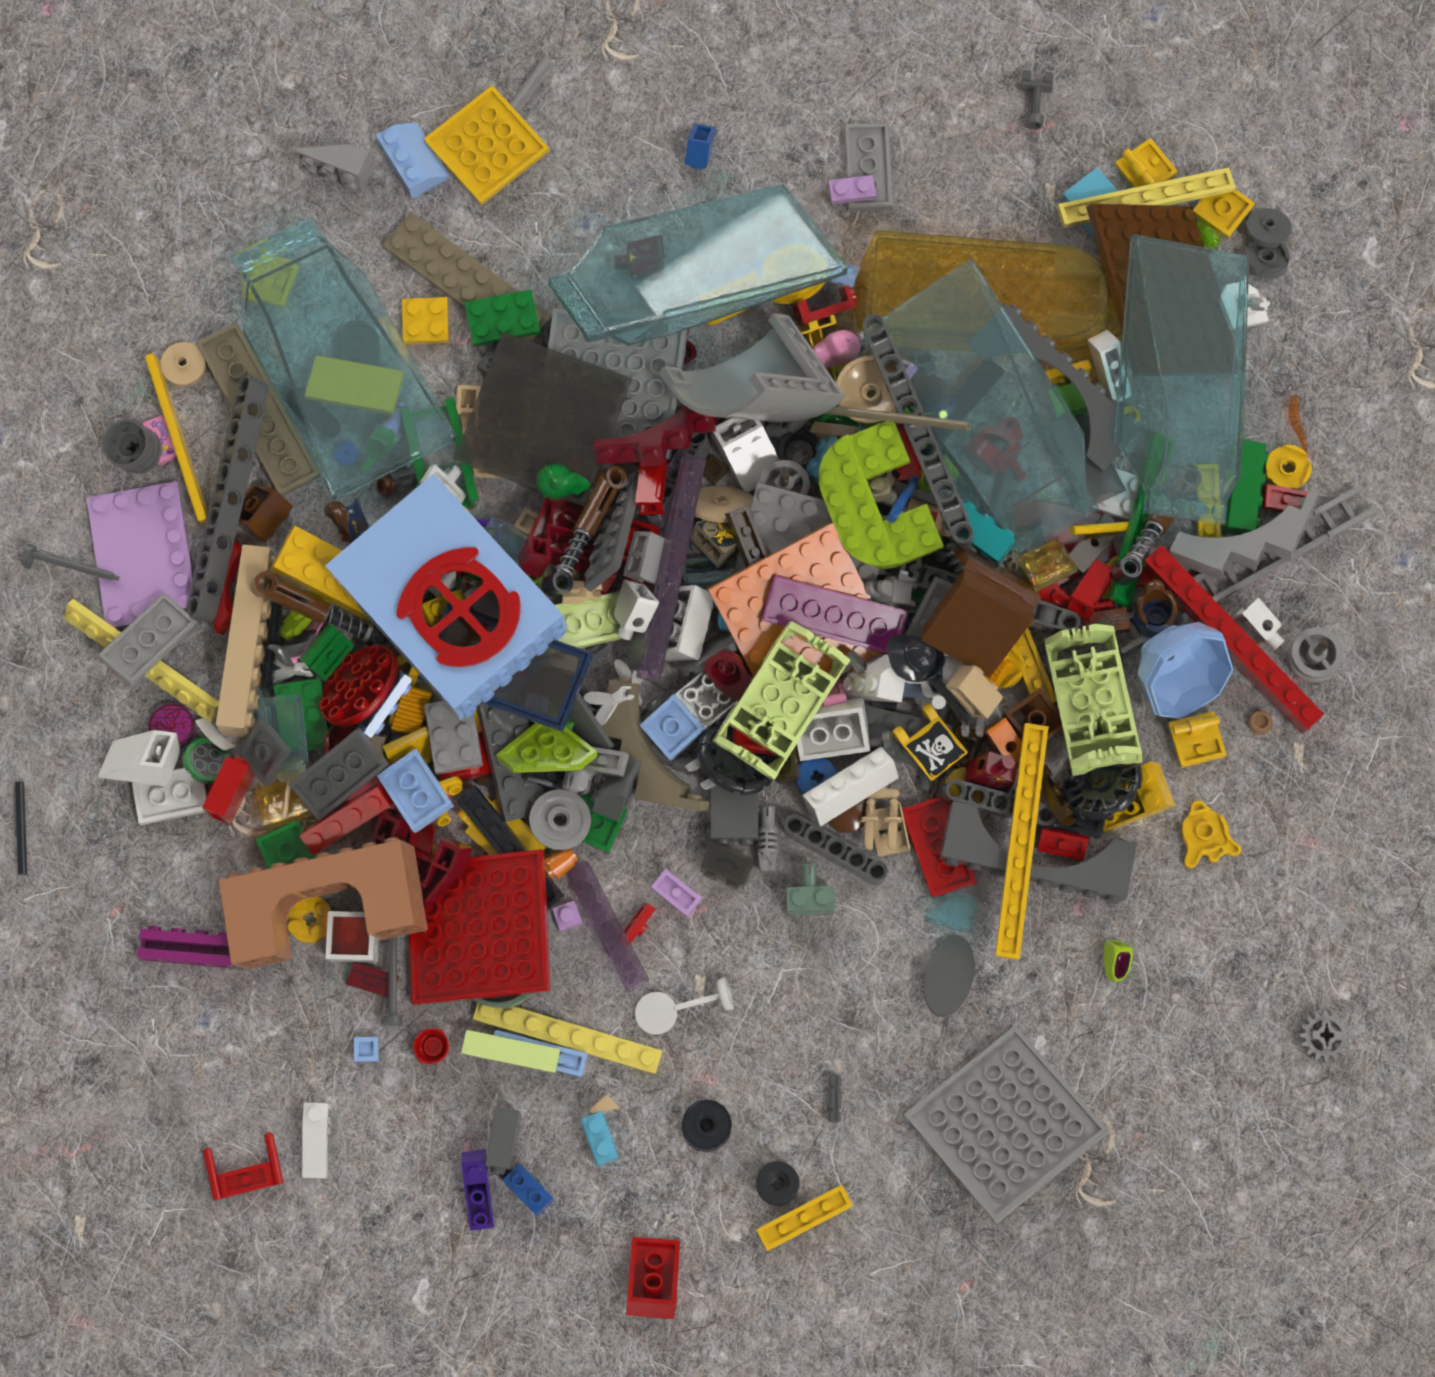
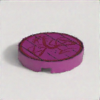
M175 703L164 704L155 709L148 723L149 731L157 730L177 733L180 749L191 741L196 729L195 719L190 711L184 706Z

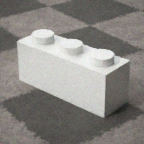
M1108 330L1087 339L1099 385L1107 391L1105 396L1111 402L1115 399L1119 403L1133 397L1134 393L1120 341Z

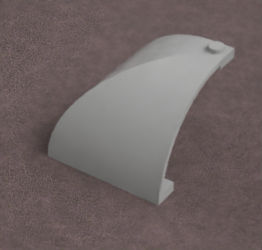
M773 313L768 321L774 329L755 345L732 359L700 370L682 371L679 367L664 366L659 372L664 379L665 385L670 388L682 404L699 414L712 417L772 422L801 421L828 412L845 398V395L790 316Z

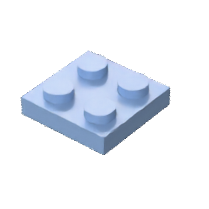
M673 694L640 724L641 728L671 761L706 730L676 694Z

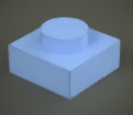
M354 1037V1062H379V1037Z

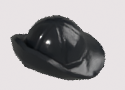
M894 635L889 640L887 652L890 665L896 675L906 681H928L936 677L945 665L944 653L923 642L920 637Z

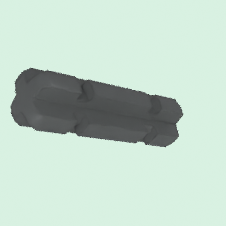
M830 1075L828 1077V1086H830V1089H828V1109H830L828 1121L838 1123L841 1121V1112H839V1109H841V1089H839L841 1086V1076Z

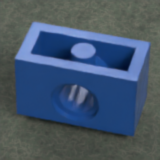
M520 1163L502 1180L537 1217L555 1201Z

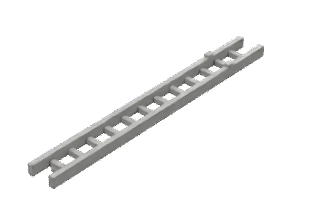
M1361 484L1314 509L1309 521L1321 515L1330 531L1317 538L1310 525L1307 524L1305 533L1311 542L1299 549L1296 548L1291 561L1378 512L1374 506L1356 516L1349 506L1347 500L1363 491L1364 488ZM1340 504L1350 520L1337 527L1327 511ZM1265 552L1272 564L1260 571L1258 568L1256 571L1250 569L1252 575L1240 582L1230 568V565L1234 564V562L1229 561L1225 573L1233 586L1222 592L1218 591L1209 575L1200 573L1193 578L1198 583L1204 580L1213 595L1212 598L1218 603L1291 561L1283 558L1278 560L1275 555ZM1135 610L1127 614L1131 628L1127 634L1130 639L1134 638L1135 641L1120 648L1119 653L1121 656L1151 639L1145 636L1141 637L1131 622ZM1178 612L1176 626L1190 617L1186 613L1180 615Z

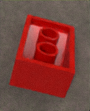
M632 1237L626 1316L674 1319L677 1302L680 1240Z

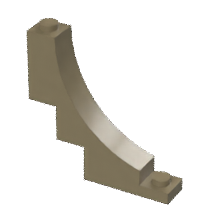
M618 676V680H609L607 693L613 694L622 686H631V689L625 691L626 697L634 695L632 700L618 703L608 721L602 725V728L608 737L622 739L620 751L629 754L628 760H642L635 799L697 811H708L710 801L702 800V795L689 794L690 784L670 772L653 752L644 730L640 726L642 723L639 711L640 684L632 683V678Z

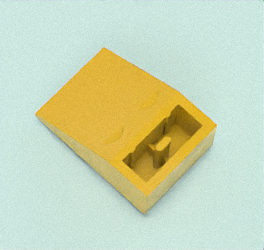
M1148 762L1141 765L1143 781L1141 789L1136 791L1137 797L1124 811L1121 812L1119 810L1112 814L1113 817L1106 819L1104 832L1156 815L1176 806L1159 762Z

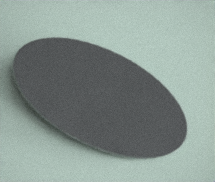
M950 936L943 940L932 953L926 968L924 997L929 1010L938 1017H946L956 1012L964 1003L973 982L975 968L973 951L968 941L961 936Z

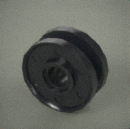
M705 1099L695 1102L688 1107L683 1115L681 1125L683 1138L689 1146L697 1151L706 1153L717 1151L726 1144L731 1134L732 1121L729 1112L725 1106L717 1101ZM709 1120L713 1123L714 1128L709 1132H704L700 1128L701 1122Z

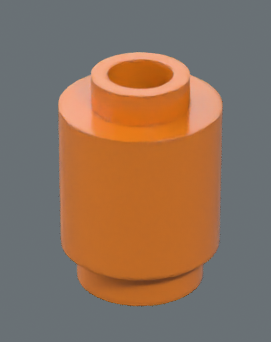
M571 849L557 850L545 859V872L551 879L554 876L556 879H559L575 867V863L579 859Z

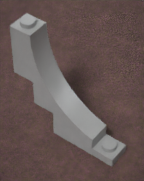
M1309 491L1306 498H1301L1298 508L1289 505L1269 523L1241 535L1209 538L1178 531L1176 538L1170 539L1167 551L1180 565L1221 580L1229 561L1256 571L1264 551L1291 561L1317 504L1318 493Z

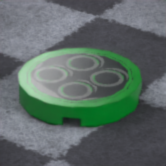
M200 738L193 741L186 748L183 755V765L195 781L203 784H214L226 757L229 756L226 750L220 749L210 739Z

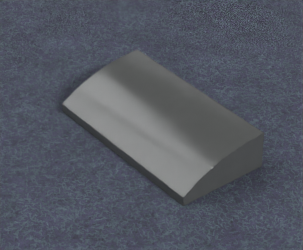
M1087 413L1067 417L1044 426L1045 434L1084 510L1126 491L1113 463L1102 471L1086 456L1090 438V425Z
M562 667L539 681L558 710L561 709L571 683ZM578 693L569 719L574 722L573 733L591 747L612 748L614 746Z

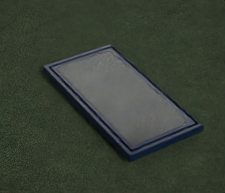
M449 602L446 605L442 619L453 610V606ZM469 609V612L486 631L492 632L497 627L499 619ZM462 617L457 618L439 634L440 640L458 647L474 646L481 641V637ZM554 639L548 644V649L540 656L536 655L530 660V664L523 671L518 670L512 675V680L506 686L497 688L490 700L485 703L482 701L481 703L563 732L593 659V653ZM418 675V681L426 683V681L420 675Z

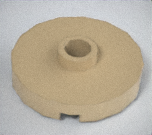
M178 342L169 346L163 353L160 361L161 371L166 380L178 387H187L188 385L198 383L204 376L207 368L206 361L199 348L195 344L188 342ZM181 361H187L184 366L179 365Z

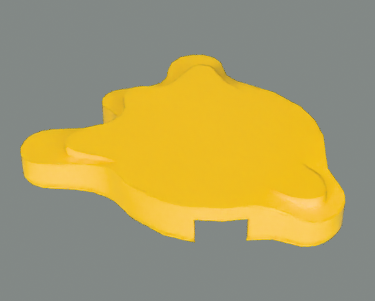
M1197 800L1191 804L1189 814L1181 826L1182 840L1187 849L1184 866L1188 869L1195 868L1202 856H1207L1210 863H1216L1223 855L1237 857L1242 851L1241 846L1230 837L1225 818L1212 811L1203 801Z

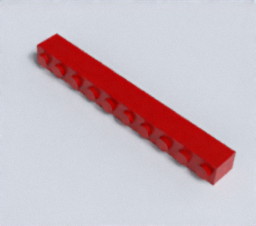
M1162 545L1142 563V568L1152 579L1161 580L1165 585V590L1172 592L1177 605L1194 623L1200 622L1223 634L1231 661L1301 734L1309 730L1324 715Z

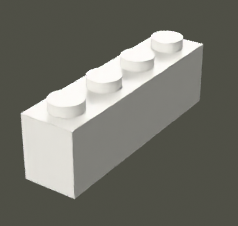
M882 747L871 752L803 794L808 813L819 826L829 822L898 779L894 760Z

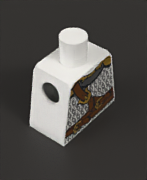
M1259 598L1246 603L1232 617L1257 645L1267 642L1276 650L1285 641L1276 632L1282 626L1281 623Z

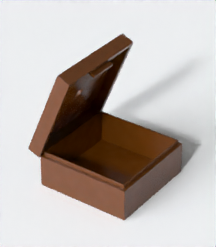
M956 546L953 554L962 564L964 570L923 625L921 640L967 666L975 665L983 671V675L990 678L1033 621L1034 607H1036L1041 597L1028 581L1001 566H997L989 559L969 548H959Z

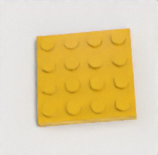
M493 85L424 138V142L481 206L550 152V148Z

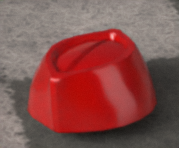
M425 1029L416 1036L413 1049L419 1063L436 1064L447 1056L449 1041L442 1029Z

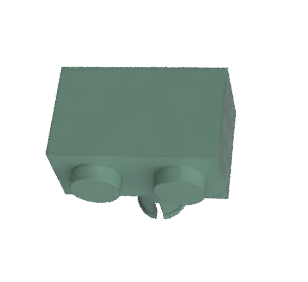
M808 864L801 865L803 886L786 887L787 916L834 914V886H818L816 877L817 865L810 864V874H808Z

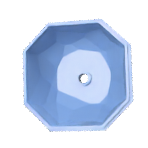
M1196 622L1181 626H1170L1145 642L1141 649L1142 658L1137 676L1145 699L1155 715L1184 719L1220 696L1233 671V666L1223 634L1212 627Z

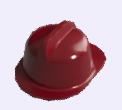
M722 649L706 660L705 672L726 697L740 700L752 681L743 666L740 656L735 652Z

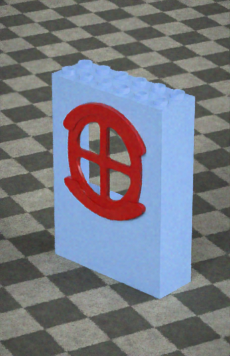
M434 474L325 565L338 585L460 720L464 717H470L482 701L485 703L490 700L497 688L506 686L512 680V675L518 670L523 671L526 669L534 656L543 654L548 649V644L554 639L559 640L568 628L563 614ZM455 571L468 572L480 577L483 580V584L465 600L460 601L441 581V577L444 574ZM431 586L436 587L453 606V610L433 627H429L426 624L422 610L424 594ZM489 591H493L496 594L500 607L499 621L497 627L492 632L486 631L469 612V608ZM462 617L481 637V641L474 646L458 647L440 640L439 634L457 618Z

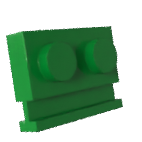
M329 623L302 655L300 660L322 680L326 681L355 645Z

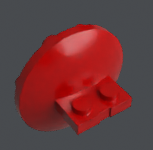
M378 645L366 647L354 654H347L338 668L326 679L327 683L322 693L323 699L321 698L319 704L323 717L336 727H348L361 722L375 712L389 696L395 685L399 671L396 656L388 648Z

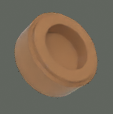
M1263 710L1255 711L1248 720L1249 729L1257 735L1266 734L1273 724L1271 715Z

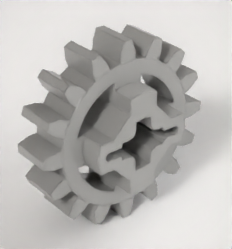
M1323 1010L1321 1016L1316 1011L1312 1014L1313 1019L1310 1017L1304 1019L1307 1025L1302 1024L1300 1026L1304 1033L1299 1034L1298 1038L1304 1039L1300 1047H1307L1306 1056L1312 1053L1314 1054L1313 1061H1317L1322 1057L1323 1063H1327L1329 1057L1334 1062L1338 1060L1337 1054L1341 1057L1345 1055L1343 1048L1348 1049L1350 1047L1346 1040L1351 1039L1352 1035L1346 1034L1350 1026L1342 1025L1343 1017L1337 1020L1336 1012L1328 1016L1327 1010ZM1319 1022L1318 1030L1310 1031L1312 1026ZM1331 1023L1338 1029V1031H1336L1331 1026ZM1324 1031L1325 1035L1330 1037L1326 1042L1323 1037H1320V1034ZM1311 1042H1314L1319 1047V1050ZM1339 1042L1338 1047L1334 1051H1330L1332 1043Z

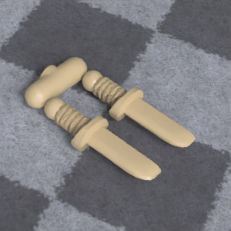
M883 787L870 795L866 801L865 817H861V822L865 823L864 846L867 850H873L874 823H878V817H874V799H891L889 802V817H884V822L888 823V848L890 850H897L898 823H902V818L898 817L899 802L896 799L900 793L895 788Z

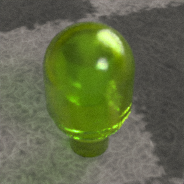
M1203 220L1196 224L1202 236L1201 240L1207 248L1215 249L1221 244V236L1211 225L1207 226Z

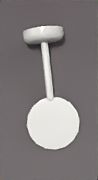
M724 977L717 981V994L677 1005L667 994L651 992L643 996L637 1003L635 1019L639 1027L645 1032L657 1035L669 1031L674 1026L678 1016L677 1010L720 999L726 1011L733 1010L734 1004L727 979Z

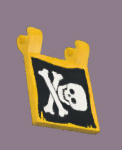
M928 703L921 710V713L930 721L928 725L910 739L901 726L896 727L892 735L932 782L968 754V752L938 716L932 705Z

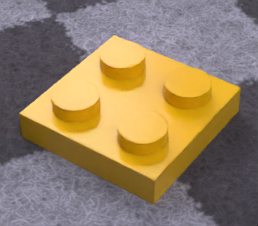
M1235 189L1233 192L1202 198L1193 211L1196 218L1228 240L1252 210L1255 203Z
M447 297L402 299L404 345L449 343Z

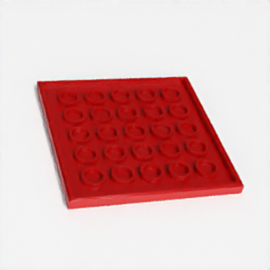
M538 849L469 857L464 871L425 910L428 930L409 934L411 1005L551 992L544 850Z

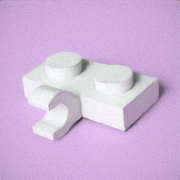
M434 464L429 467L420 481V484H422L434 474L460 503L466 497V494L454 483L462 472L456 465L452 469L447 468L443 472Z

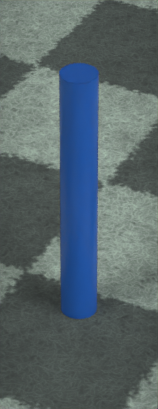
M911 476L888 514L887 520L890 523L896 521L919 483L917 476Z

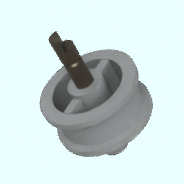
M790 460L775 461L765 467L760 475L759 482L809 495V476L805 469L796 462Z
M1310 628L1300 633L1292 643L1288 652V662L1291 670L1300 679L1311 683L1323 682L1329 679L1340 667L1344 655L1343 647L1338 637L1331 631L1324 628Z

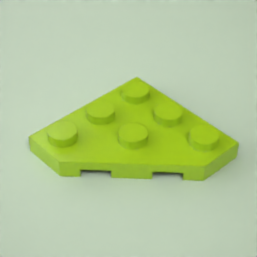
M535 723L496 755L497 760L513 773L576 771L583 769L597 757V750L566 726L564 731L560 732Z

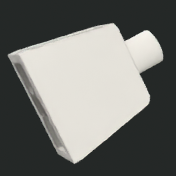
M629 580L623 581L614 611V617L621 625L617 635L622 639L630 640L634 631L645 632L657 609L659 601L645 584Z

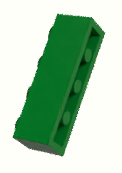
M1239 439L1234 445L1223 532L1241 535L1259 528L1260 517H1257V513L1263 502V495H1260V490L1264 486L1266 474L1263 473V466L1268 461L1265 443Z

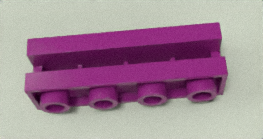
M148 926L147 929H140L139 939L141 940V946L138 948L137 958L141 961L235 969V965L231 964L227 932H218L217 936L209 935V931L205 930L185 933V929L171 928V931H162V927Z

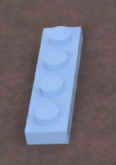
M495 1030L494 1036L561 1049L556 1071L580 1078L583 1077L588 1058L587 1053Z

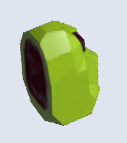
M1106 940L1103 947L1105 975L1109 981H1122L1130 972L1133 946L1121 941Z

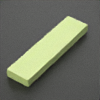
M466 1030L461 1054L556 1074L561 1049Z

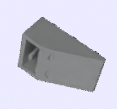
M350 144L296 149V154L304 173L310 176H321L326 182L331 184L339 183L351 192L357 190L363 193L373 172L369 152Z

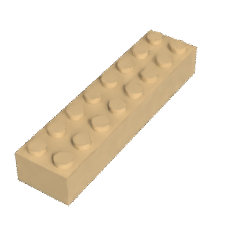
M242 545L216 719V727L223 736L247 738L257 722L254 714L255 709L258 710L260 706V696L257 693L258 687L261 684L260 681H262L261 666L264 664V653H266L264 645L268 639L267 634L269 630L267 625L271 617L270 614H272V607L270 606L271 600L265 597H257L252 593L250 584L256 575L264 571L278 575L270 571L276 558L270 547ZM260 579L259 586L263 590H268L269 583L265 579Z

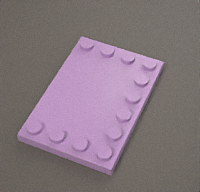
M178 481L87 497L97 568L120 576L119 581L98 577L105 621L115 629L127 628L163 593L186 611L193 580V570Z

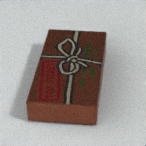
M1126 607L1093 612L1090 621L1080 617L1081 627L1086 626V631L1089 630V625L1092 624L1114 626L1115 634L1129 632L1131 629Z

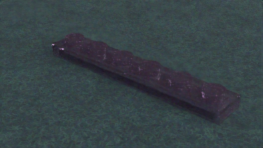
M583 860L569 870L566 875L626 992L632 993L649 981V978L589 862Z

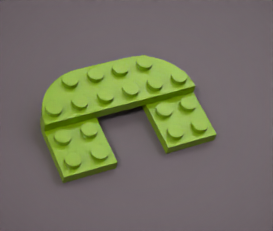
M885 421L849 436L847 434L841 437L827 450L819 469L820 490L842 545L856 561L876 569L895 568L944 549L927 504L899 514L894 523H890L888 520L883 521L867 482L871 478L911 463L895 422Z

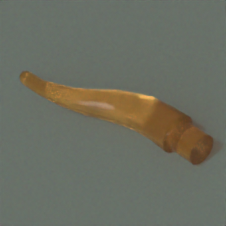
M1292 395L1288 409L1289 420L1301 441L1303 450L1307 454V439L1300 421V396Z

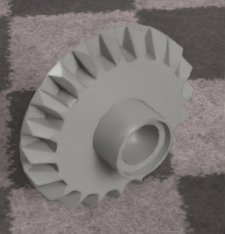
M558 789L546 792L535 801L530 811L529 824L537 841L545 847L553 850H566L574 848L587 836L591 825V814L587 804L579 795L567 790ZM561 816L565 818L566 824L557 826L553 819Z

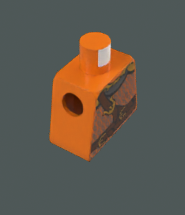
M1006 718L993 722L988 726V729H984L983 742L991 752L1002 756L1009 755L1018 762L1019 766L1021 740ZM1006 744L1009 746V752L1005 748Z

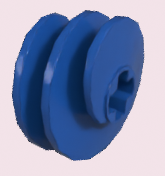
M825 758L804 761L800 765V779L796 780L799 792L803 796V794L836 775L837 770ZM815 774H817L818 778L822 777L819 784H817L816 780H811Z

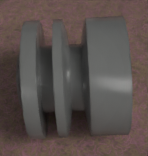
M129 419L119 420L112 424L105 432L102 440L103 452L106 458L112 464L134 474H142L152 470L159 462L162 454V443L158 435L142 424Z

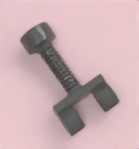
M1023 70L1021 91H1032L1031 114L1026 116L1025 126L1029 129H1041L1043 127L1044 117L1039 114L1041 92H1052L1053 72H1045L1044 82L1031 81V71Z

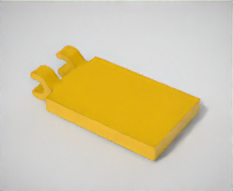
M497 798L493 802L488 799L501 816ZM462 809L457 815L468 826L465 834L488 855L498 854ZM521 819L506 822L528 850H546L547 847L537 841L531 828Z

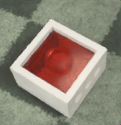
M328 911L325 959L334 962L378 963L379 938L368 935L364 912Z

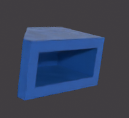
M694 123L688 138L685 165H690L694 169L707 168L716 127Z

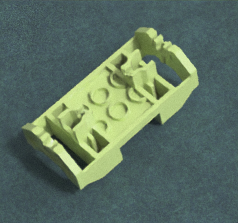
M792 621L788 622L762 661L763 664L746 691L729 712L712 742L748 763L769 779L775 780L806 728L850 662V659L834 646H829V643L824 642L820 637H814L811 631ZM796 635L812 645V648L815 650H819L833 660L830 675L821 670L820 666L814 665L803 658V655H798L783 645L782 642ZM728 726L733 727L779 758L766 765L756 755L726 739Z
M1092 624L1089 625L1088 631H1086V626L1082 627L1083 630L1077 629V631L1073 628L1072 634L1066 629L1044 639L1072 776L1085 774L1095 768L1115 764L1130 765L1143 763L1142 751L1114 626ZM1094 642L1105 644L1108 651L1096 653L1095 648L1091 647V653L1078 656L1076 650L1072 651L1073 658L1057 661L1058 653L1071 646H1083V644Z

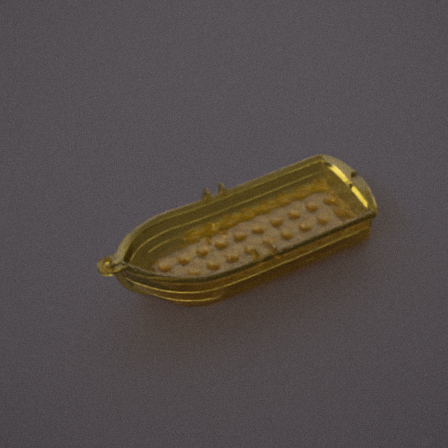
M878 230L874 232L873 239L869 243L860 266L856 287L867 290L864 294L856 293L857 302H855V310L860 335L865 333L863 327L864 319L870 314H877L882 317L896 347L976 353L968 344L1005 304L1009 306L1014 304L1023 313L1020 316L1026 322L1031 320L1039 328L1037 331L1039 335L1043 338L1047 335L1057 344L1054 349L1060 354L1064 351L1073 360L1092 357L1087 339L1105 330L1110 331L1120 341L1121 345L1125 343L1102 261L1072 246ZM874 323L868 329L870 331H877L880 325ZM1008 355V356H1007V360H1011L1014 356H1018V357H1027V356Z

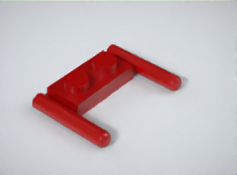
M267 1132L264 1135L269 1162L217 1175L212 1149L205 1148L203 1150L213 1201L284 1183L273 1133Z

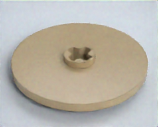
M709 486L690 493L687 497L686 506L691 514L700 519L728 523L725 514L747 505L751 510L753 496L734 487Z

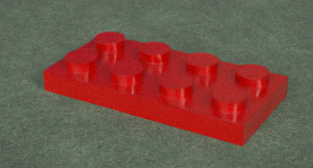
M942 796L902 809L905 825L931 899L977 883L973 871L968 870L967 866L958 864V867L945 865L943 860H938L949 810V803Z

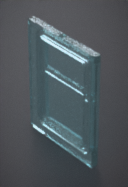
M301 694L278 695L277 697L258 699L260 719H265L292 750L278 773L308 769L309 760Z

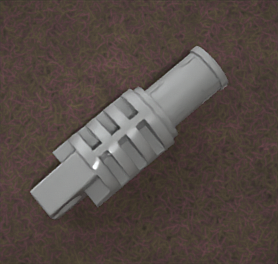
M766 806L760 808L761 827L758 830L757 854L760 870L765 873L776 871L778 858V830L775 827L776 808L768 806V809H766Z

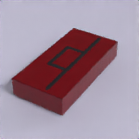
M353 962L346 985L388 998L389 972Z

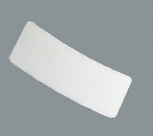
M205 718L195 721L208 739L220 749L227 750L235 747Z

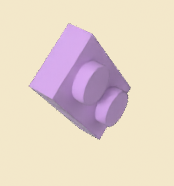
M873 175L828 181L831 205L876 199Z
M667 869L662 872L651 886L653 891L687 918L702 901V897Z

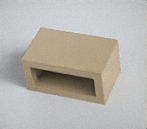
M961 665L945 687L973 717L988 719L1003 696L997 691L998 687L983 676L984 673L979 667L975 665Z

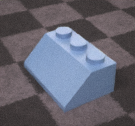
M417 123L395 124L377 134L376 139L379 148L411 199L451 178L440 159L424 142L425 135Z

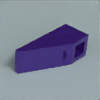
M486 1149L462 1152L461 1155L470 1231L494 1228L489 1171L486 1166Z

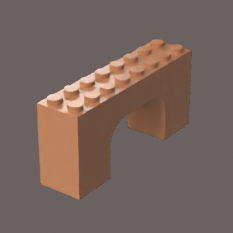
M394 837L385 839V843L378 845L374 842L363 844L362 848L353 850V848H343L339 850L338 854L321 853L316 855L317 858L311 860L299 858L289 865H286V863H276L271 865V869L254 868L250 869L248 874L232 873L226 875V879L219 880L231 964L245 969H252L293 960L287 921L294 905L305 899L350 889H357L362 897L368 935L385 940L428 930L414 846Z

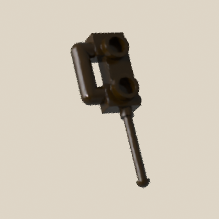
M961 722L956 724L953 734L963 746L966 741L972 742L967 756L962 757L952 765L956 768H959L960 765L966 767L967 761L977 757L984 741L983 737H977L975 728H970L969 736L963 737ZM946 771L939 775L931 795L928 796V800L935 797Z

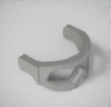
M922 557L917 559V563L908 567L909 571L914 574L912 577H908V572L905 571L906 564L901 565L898 579L916 582L920 577L917 570L922 568Z

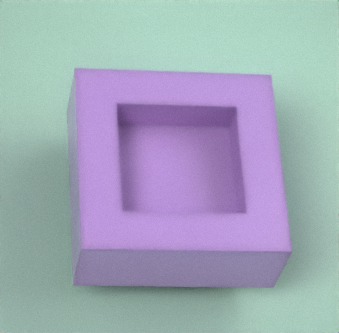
M575 901L552 908L560 932L582 924Z

